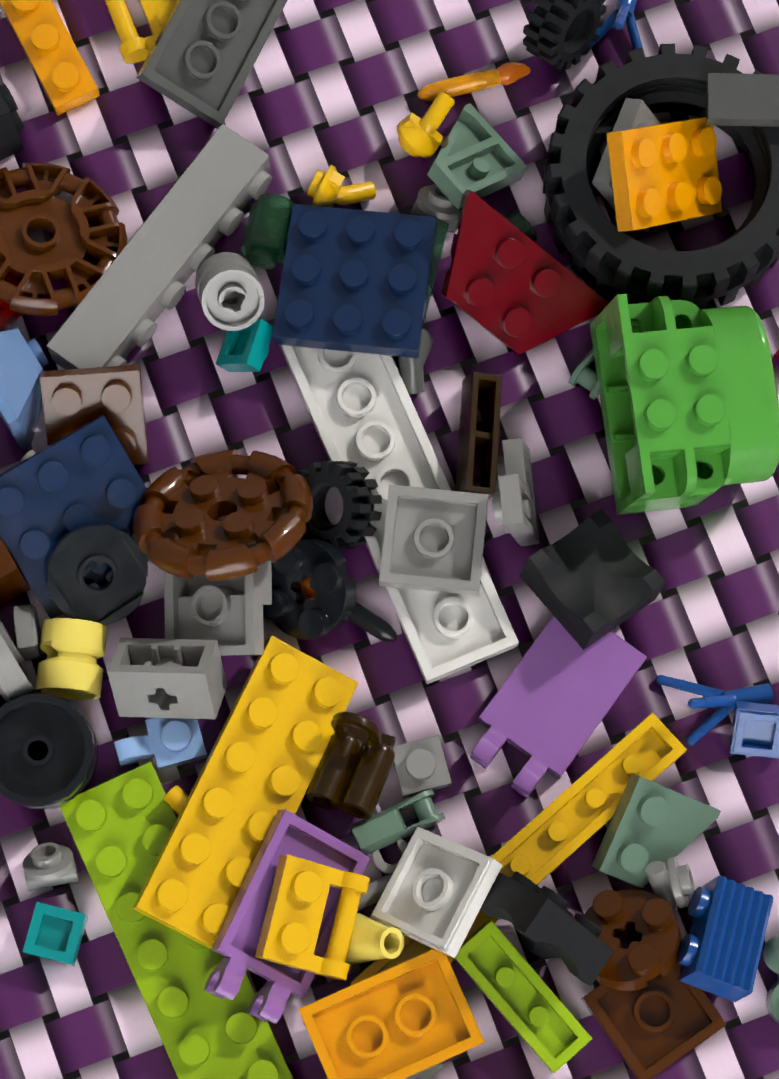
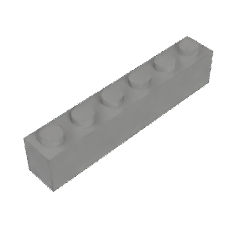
M222 124L47 344L52 361L65 370L127 365L125 359L136 345L139 347L144 346L152 337L157 327L155 321L165 308L168 310L173 309L181 300L186 290L185 282L194 271H198L202 262L214 255L215 249L213 247L222 235L230 236L239 226L244 215L242 210L252 198L258 200L266 192L272 181L269 155Z

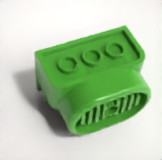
M617 294L590 324L617 515L688 508L697 505L722 486L768 480L774 474L779 462V403L769 340L759 315L748 306L699 309L697 305L689 301L670 300L668 296L654 297L648 303L628 304L627 294Z

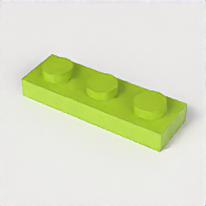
M488 919L463 942L454 958L456 962L552 1073H556L593 1039L492 920Z

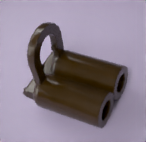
M348 711L339 712L333 716L331 721L335 733L331 736L311 781L306 798L311 803L324 809L337 810L340 808L353 817L371 819L394 762L395 753L393 747L396 737L381 733L377 724L365 716Z

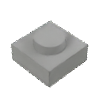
M439 735L393 747L395 753L393 763L403 798L414 796L429 789L434 791L452 786Z

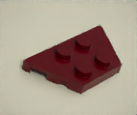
M466 189L460 203L463 205L458 233L453 236L450 251L452 262L449 270L446 271L441 295L518 355L599 315L609 304V302L478 195Z

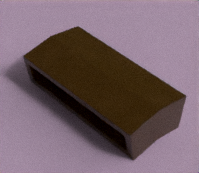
M472 372L462 381L455 491L489 494L488 499L492 497L493 493H496L502 376ZM478 395L485 396L483 432L476 431ZM475 449H482L480 487L473 486Z

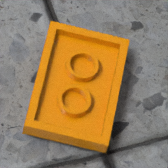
M706 117L606 133L618 232L634 231L722 212V187L719 181L716 157L717 139L713 125H706Z
M435 949L298 1009L328 1079H405L485 1043L447 955Z

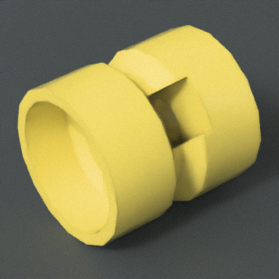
M72 618L44 620L40 650L47 655V659L38 663L35 691L39 694H49L61 699L94 700L101 698L103 668L96 664L97 659L105 656L107 626L93 621Z

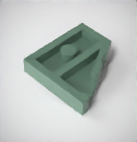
M469 103L463 108L427 175L453 205L459 209L463 207L460 203L466 189L473 191L480 198H483L520 181L528 166L472 104Z
M631 773L592 863V867L643 888L649 882L645 867L650 862H667V858L680 854L719 817L721 811Z

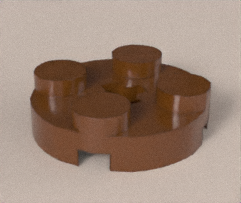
M638 889L605 890L595 896L592 906L583 916L602 930L598 939L614 951L596 980L600 984L614 990L635 991L647 987L646 981L656 978L660 973L663 977L668 974L677 962L682 941V935L670 904L653 893ZM627 931H636V934L642 937L640 942H631L628 949H623L618 939L620 935Z

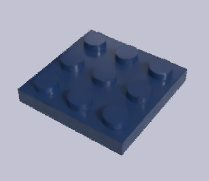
M293 204L272 334L274 344L419 358L437 231V218Z
M100 415L0 474V536L50 619L64 612L54 602L48 590L46 561L52 553L55 544L66 533L82 525L106 523L126 532L135 540L134 514L137 507L143 505L142 496L147 487L104 415ZM144 553L146 561L149 562L148 554ZM93 561L86 566L89 573L83 579L87 585L95 582L99 587H102L108 583L105 574L111 570L108 563L99 566Z

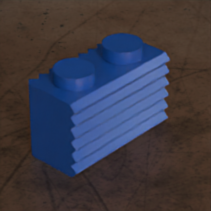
M717 876L702 887L699 886L691 897L688 914L693 917V924L690 928V934H686L680 944L677 963L682 965L678 979L683 983L724 999L737 1002L750 995L753 991L774 898L772 895L764 894L762 891H755L753 887H746L742 883H736L735 880H728L725 876Z

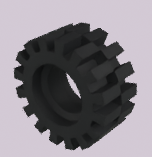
M535 0L536 9L534 11L529 10L526 17L530 20V23L525 25L523 33L527 35L523 39V45L527 47L526 50L553 67L559 70L562 68L564 70L570 69L571 63L576 65L580 62L581 53L586 56L591 50L588 46L591 40L596 42L599 36L596 30L603 27L605 21L601 16L606 13L607 6L603 5L606 0Z
M351 461L313 462L307 465L308 470H300L297 473L302 475L307 481L313 498L312 518L305 523L306 532L301 539H320L332 544L338 550L354 549V546H361L366 543L367 540L364 536H373L377 528L371 525L370 522L380 521L382 512L374 511V504H382L381 495H372L371 490L379 486L375 479H365L370 473L367 469L356 467L357 463ZM331 487H336L343 499V514L336 525L329 521L325 511V498Z

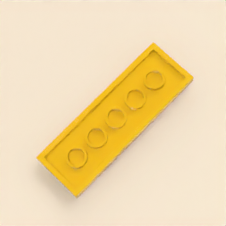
M274 636L266 639L264 655L258 656L133 909L210 949L212 948L278 810L286 809L296 814L331 736L335 733L331 725L333 716L339 712H345L358 686V682Z

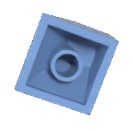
M12 329L0 332V416L23 452L31 447L43 405L40 374L43 371V367L49 364V361L35 338L26 342L19 329Z

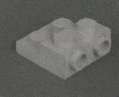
M247 544L246 546L249 548L255 546V544ZM270 560L257 566V572L223 581H208L206 576L194 575L193 579L189 580L164 571L165 639L217 640L221 656L264 655L263 605H272V571Z

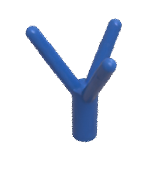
M617 0L616 8L605 19L603 27L597 28L596 33L599 36L596 42L591 40L588 45L590 49L613 25L616 30H621L625 22L633 50L641 47L643 49L634 16L637 0Z
M658 675L656 677V682L660 685L704 696L690 699L688 706L691 709L720 707L686 738V743L689 746L697 743L731 711L735 710L736 701L762 704L773 702V691L769 683L724 691L665 675Z

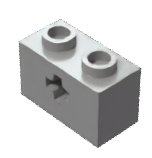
M120 638L107 670L119 717L216 719L227 688L217 640Z

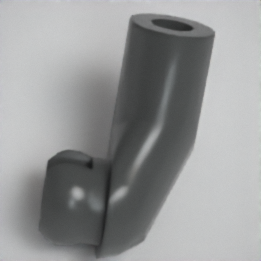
M423 325L419 358L398 356L399 373L408 394L425 392L423 366L433 346L432 334L425 325Z

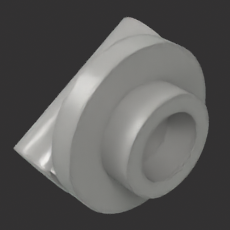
M433 184L419 190L411 215L436 217L437 226L455 233L460 224L463 207L457 209L437 185Z
M53 842L40 844L23 860V870L28 891L79 881L77 864L74 861L73 853L70 848Z
M676 856L667 858V862H650L645 867V872L653 893L665 899L670 904L672 910L677 906L679 908L688 907V896L695 894L694 880L689 865L680 866Z

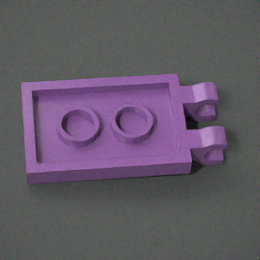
M553 616L479 716L478 721L489 728V730L474 747L470 758L487 769L506 741L530 759L513 780L511 788L527 799L547 771L558 779L562 777L642 666L647 656L612 631L583 650Z
M286 809L278 810L211 948L212 951L223 956V959L212 971L204 987V990L220 999L226 997L233 1000L240 989L246 971L249 970L267 981L254 996L247 1013L264 1022L269 1020L277 1024L283 1014L290 993L298 997H305L315 977L314 973L255 957L280 855L288 854L360 875L363 874L370 859L364 853ZM332 886L329 888L314 955L324 957L327 951L341 889Z

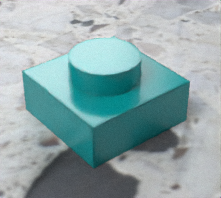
M258 319L248 328L238 331H226L215 364L228 372H260L269 352V343L274 326L262 319Z
M36 902L22 952L75 966L88 915Z

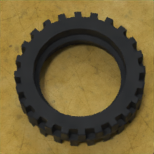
M675 43L660 44L658 55L645 57L641 47L628 51L625 65L617 68L611 59L599 66L596 81L591 84L587 79H583L574 90L572 104H564L560 110L555 132L551 134L543 178V193L546 194L544 207L546 223H553L555 226L553 242L559 253L569 250L573 258L570 269L579 278L583 277L587 272L592 274L597 279L594 291L605 298L608 297L611 290H615L621 294H627L628 304H637L640 301L651 302L654 297L668 296L670 300L689 301L697 305L699 309H705L707 302L715 298L718 299L721 306H724L735 300L741 287L746 286L748 290L754 288L761 282L765 270L768 267L773 268L779 260V127L715 125L727 133L740 146L752 165L755 178L753 203L746 219L734 234L715 246L694 251H669L648 246L623 232H618L617 227L600 209L592 184L593 165L597 152L607 137L606 133L613 130L625 98L643 100L652 113L672 112L698 118L706 117L707 74H743L737 70L740 59L726 54L722 63L707 58L708 47L694 45L691 55L675 54ZM758 70L753 72V74H761Z

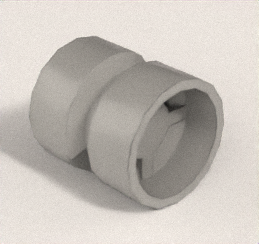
M221 252L210 256L202 262L196 272L195 287L204 315L211 324L222 330L238 331L248 328L256 322L263 311L265 296L255 269L249 261L237 253Z

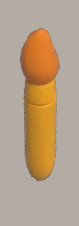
M509 62L502 64L497 69L483 70V72L478 71L427 84L418 91L417 96L421 100L434 101L439 92L455 97L485 90V88L489 89L499 84L508 86L530 74L531 69L524 63Z

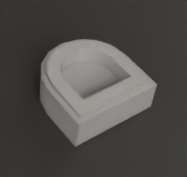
M33 604L14 606V624L17 648L24 661L42 658L44 653L40 650L41 630L36 607Z

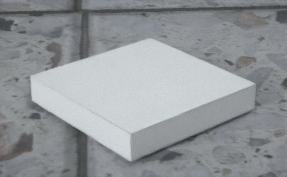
M417 827L370 918L388 927H395L403 935L455 958L503 865L489 856Z

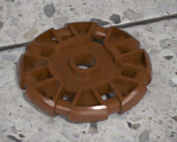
M23 163L22 168L10 171L6 167L0 169V300L9 304V310L34 316L58 315L59 309L73 307L75 310L127 245L125 224L118 221L119 209L108 193L90 178L85 177L83 180L70 174V168L49 163ZM23 187H27L28 189L26 191L17 193L15 190ZM64 191L73 197L70 204L56 198V196ZM91 220L100 226L89 228L88 221ZM42 228L49 231L53 235V239L45 243L33 241L27 234L33 229ZM86 254L98 259L96 266L85 261ZM8 273H10L13 280L20 283L18 287L5 281ZM64 278L67 288L53 290L51 281Z
M236 449L221 450L193 457L190 459L191 464L180 470L174 466L164 472L147 488L142 496L143 505L138 506L134 514L135 540L140 550L148 554V559L152 564L169 574L191 580L196 575L206 576L208 581H223L257 572V566L269 560L275 563L289 553L306 532L305 523L312 518L313 498L305 478L302 475L296 474L295 467L285 460L260 451H252L251 455L248 456L239 455ZM238 475H247L246 479L237 478ZM226 516L222 521L216 520L219 517ZM255 540V546L249 548L246 546L247 544Z

